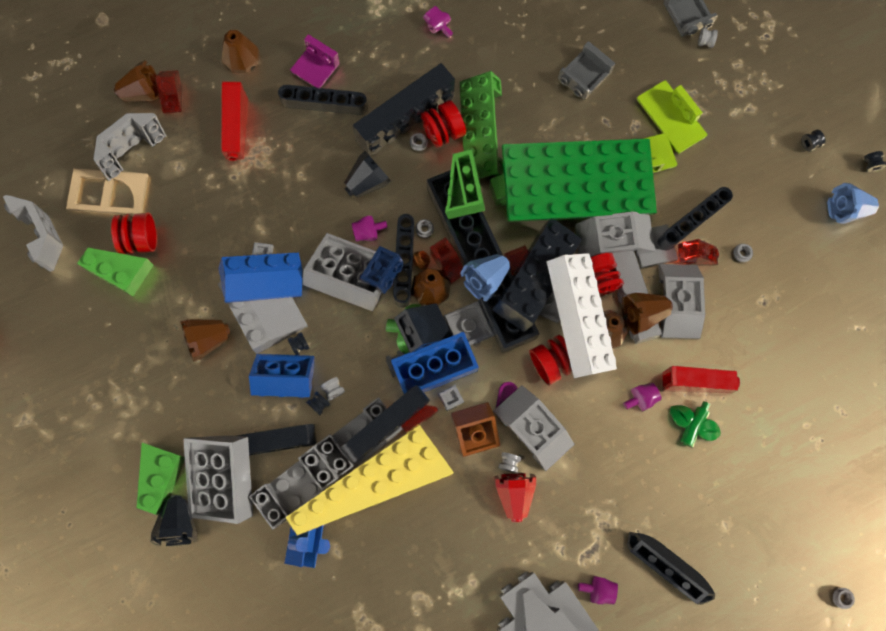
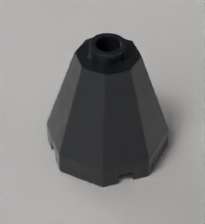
M364 151L359 155L344 182L347 187L344 189L351 197L355 195L359 198L387 186L391 180L370 155Z
M172 495L164 501L151 532V542L155 545L161 546V542H166V546L172 547L189 545L191 541H197V531L188 502L182 496Z

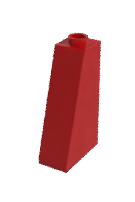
M222 82V153L225 159L230 161L244 159L248 98L241 82Z
M671 366L662 372V392L734 393L740 387V378L737 377V371Z

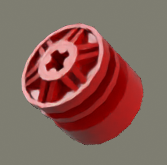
M451 100L438 105L439 114L434 108H431L429 113L427 111L421 113L425 133L437 149L442 147L443 144L449 143V136L455 141L466 135L463 118Z
M150 212L136 213L133 218L130 214H124L123 216L114 215L111 223V234L117 253L127 254L128 252L133 254L136 249L139 253L155 251L157 233L155 222Z
M603 253L590 257L600 297L611 294L624 285L623 279L619 278L621 276L619 271L610 272L617 266L613 253Z
M560 334L553 337V340H547L548 349L540 344L529 350V355L535 369L548 386L561 380L560 371L565 376L570 375L572 372L565 339Z

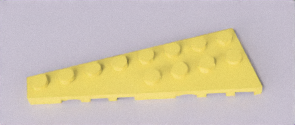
M419 425L286 517V520L298 536L442 478L449 477L454 472Z

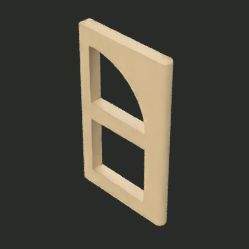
M74 168L66 209L68 211L122 215L142 213L148 173L120 172L117 177L108 181L101 170ZM82 178L105 180L100 206L77 204ZM114 181L122 182L130 188L134 198V208L110 207Z

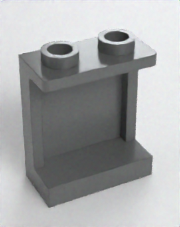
M664 0L663 2L681 37L693 35L703 27L707 29L712 27L718 16L716 13L711 14L703 0Z
M588 41L584 45L582 52L566 68L560 70L558 79L563 85L572 89L576 96L585 100L612 73L616 63Z

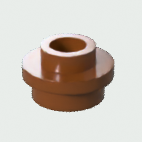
M417 251L413 254V263L416 267L425 269L430 263V257L425 251Z

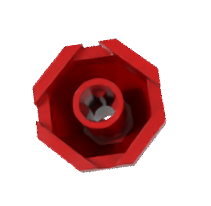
M526 473L501 474L500 479L498 475L494 476L495 487L506 517L511 519V522H522L523 518L528 517L536 488V476L530 474V477H526Z

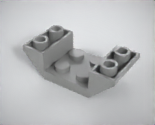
M127 113L97 136L93 160L108 181L117 177L124 170L117 158L123 156L126 151L137 145L140 140L144 138L153 147L166 137L157 116L154 113Z
M9 195L3 196L6 202L4 207L10 215L13 214L18 221H23L27 225L34 223L36 227L34 232L38 239L26 244L29 250L27 252L28 257L33 263H38L41 268L44 267L50 272L53 271L63 244L49 215L32 201Z
M625 212L609 216L592 217L575 224V233L582 239L578 246V254H590V257L603 253L635 251L636 254L655 252L650 215Z
M659 264V283H663L664 296L670 299L673 304L671 315L661 321V338L700 339L705 319L704 278L698 266Z
M522 385L493 411L505 426H509L532 452V457L545 471L575 445L563 425L535 395Z
M379 397L367 405L360 415L333 435L329 434L315 445L338 478L358 467L389 443L402 430L400 426L354 465L341 451L340 448L387 409Z
M315 446L298 458V462L269 484H264L249 496L272 530L286 522L288 515L332 486L339 479Z

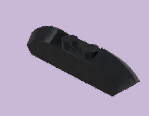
M629 532L627 541L629 551L694 603L703 605L715 599V592L707 580L665 545L651 536Z

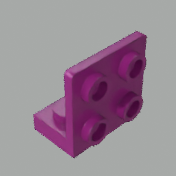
M308 34L304 39L306 50L290 71L311 86L321 88L340 64L338 52Z

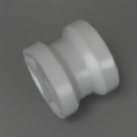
M703 27L699 35L698 46L708 45L709 48H713L718 30L710 31Z
M337 377L326 381L320 386L322 391L326 392L328 401L337 398L345 392L344 388L340 387Z
M502 452V463L499 464L498 468L518 473L517 465L521 461V457Z

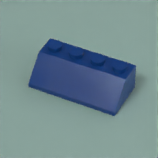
M299 252L221 258L218 269L225 303L302 296L303 269Z
M464 332L391 360L403 394L415 385H418L425 393L478 372L479 369Z

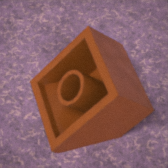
M489 402L451 413L463 457L501 446L495 416Z

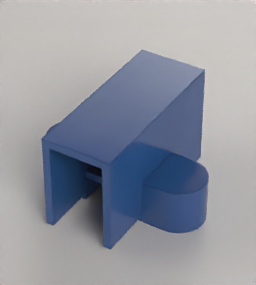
M324 525L298 536L291 527L284 564L315 568L317 554H326L330 549L329 541L321 539Z

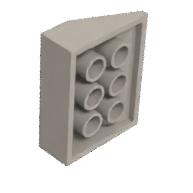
M326 233L304 268L302 285L374 311L382 293L378 288L363 282L360 277L376 251Z
M220 282V283H218V286H219L221 292L223 293V291H222V285H221V282ZM292 297L228 303L252 350L256 354L308 327Z
M210 436L183 438L188 506L192 518L239 524L252 517V500L249 498L252 491L248 437Z

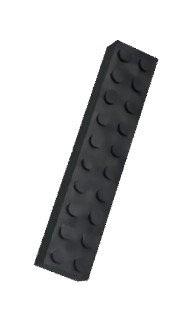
M451 170L427 179V190L462 266L464 267L470 261L496 254L503 256L483 212L448 219L445 209L448 200ZM510 270L492 298L487 302L483 301V297L478 299L502 354L531 342L540 335L535 323L523 332L492 310L513 276Z

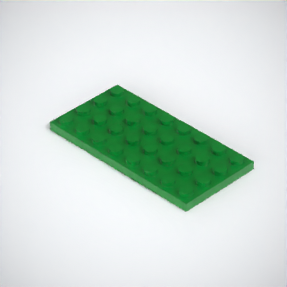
M650 139L502 145L508 222L592 218L625 212H637L646 215L657 213Z

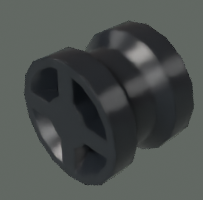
M817 129L812 131L811 134L803 135L801 142L804 149L811 152L816 147H823L826 139L823 132Z
M883 151L872 152L864 156V160L868 164L866 167L868 172H875L886 168V162L883 161Z
M299 332L294 338H287L296 356L300 354V351L310 349L302 332Z
M318 391L314 393L312 399L306 402L320 416L323 413V409L331 405Z

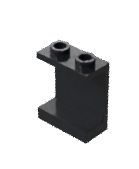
M437 303L408 308L394 317L410 353L416 352L427 344L436 343L452 336Z

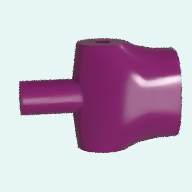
M434 6L425 13L423 19L432 33L435 34L441 30L447 38L453 35V32L447 27V24L451 21L448 13L442 12L437 6Z
M365 216L351 223L356 242L363 240L374 241L378 238L377 230L388 228L386 221L375 223L372 216Z
M651 382L631 389L633 398L623 402L625 409L638 405L643 412L661 401L662 397L656 385Z
M594 576L592 585L579 582L578 591L590 593L591 603L614 605L617 599L618 584L606 578Z

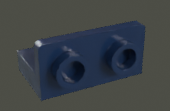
M379 246L360 279L378 288L381 293L385 294L391 288L397 273L402 270L403 260L399 254Z

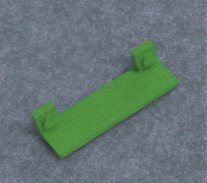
M492 71L460 81L461 116L466 128V135L463 136L464 151L472 150L479 179L504 174L503 159L498 156L494 97L502 96L501 79Z

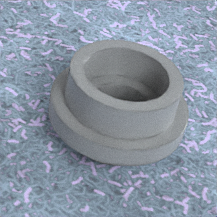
M416 133L410 138V146L416 151H422L428 145V139L422 133ZM421 141L422 144L418 145L416 142Z
M427 219L420 220L415 227L417 235L422 238L430 237L434 232L433 223ZM422 227L428 228L426 232L422 231L421 229Z
M748 244L737 245L733 252L734 257L740 262H747L753 256V250ZM740 251H743L745 256L741 255Z
M838 588L833 593V602L837 607L849 609L853 606L855 598L849 589ZM842 594L845 596V600L843 602L840 599Z

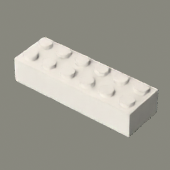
M590 254L563 255L546 261L573 377L578 378L617 369Z

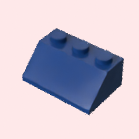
M256 354L249 374L251 395L261 397H310L313 387L314 356Z

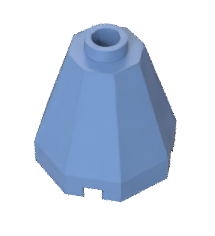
M843 183L833 188L832 193L834 195L827 202L829 217L836 219V222L841 224L871 216L877 212L879 207L877 198L851 183Z
M496 254L468 262L464 265L460 274L461 277L465 276L464 285L477 299L483 297V301L487 302L492 298L510 270V263L506 257Z

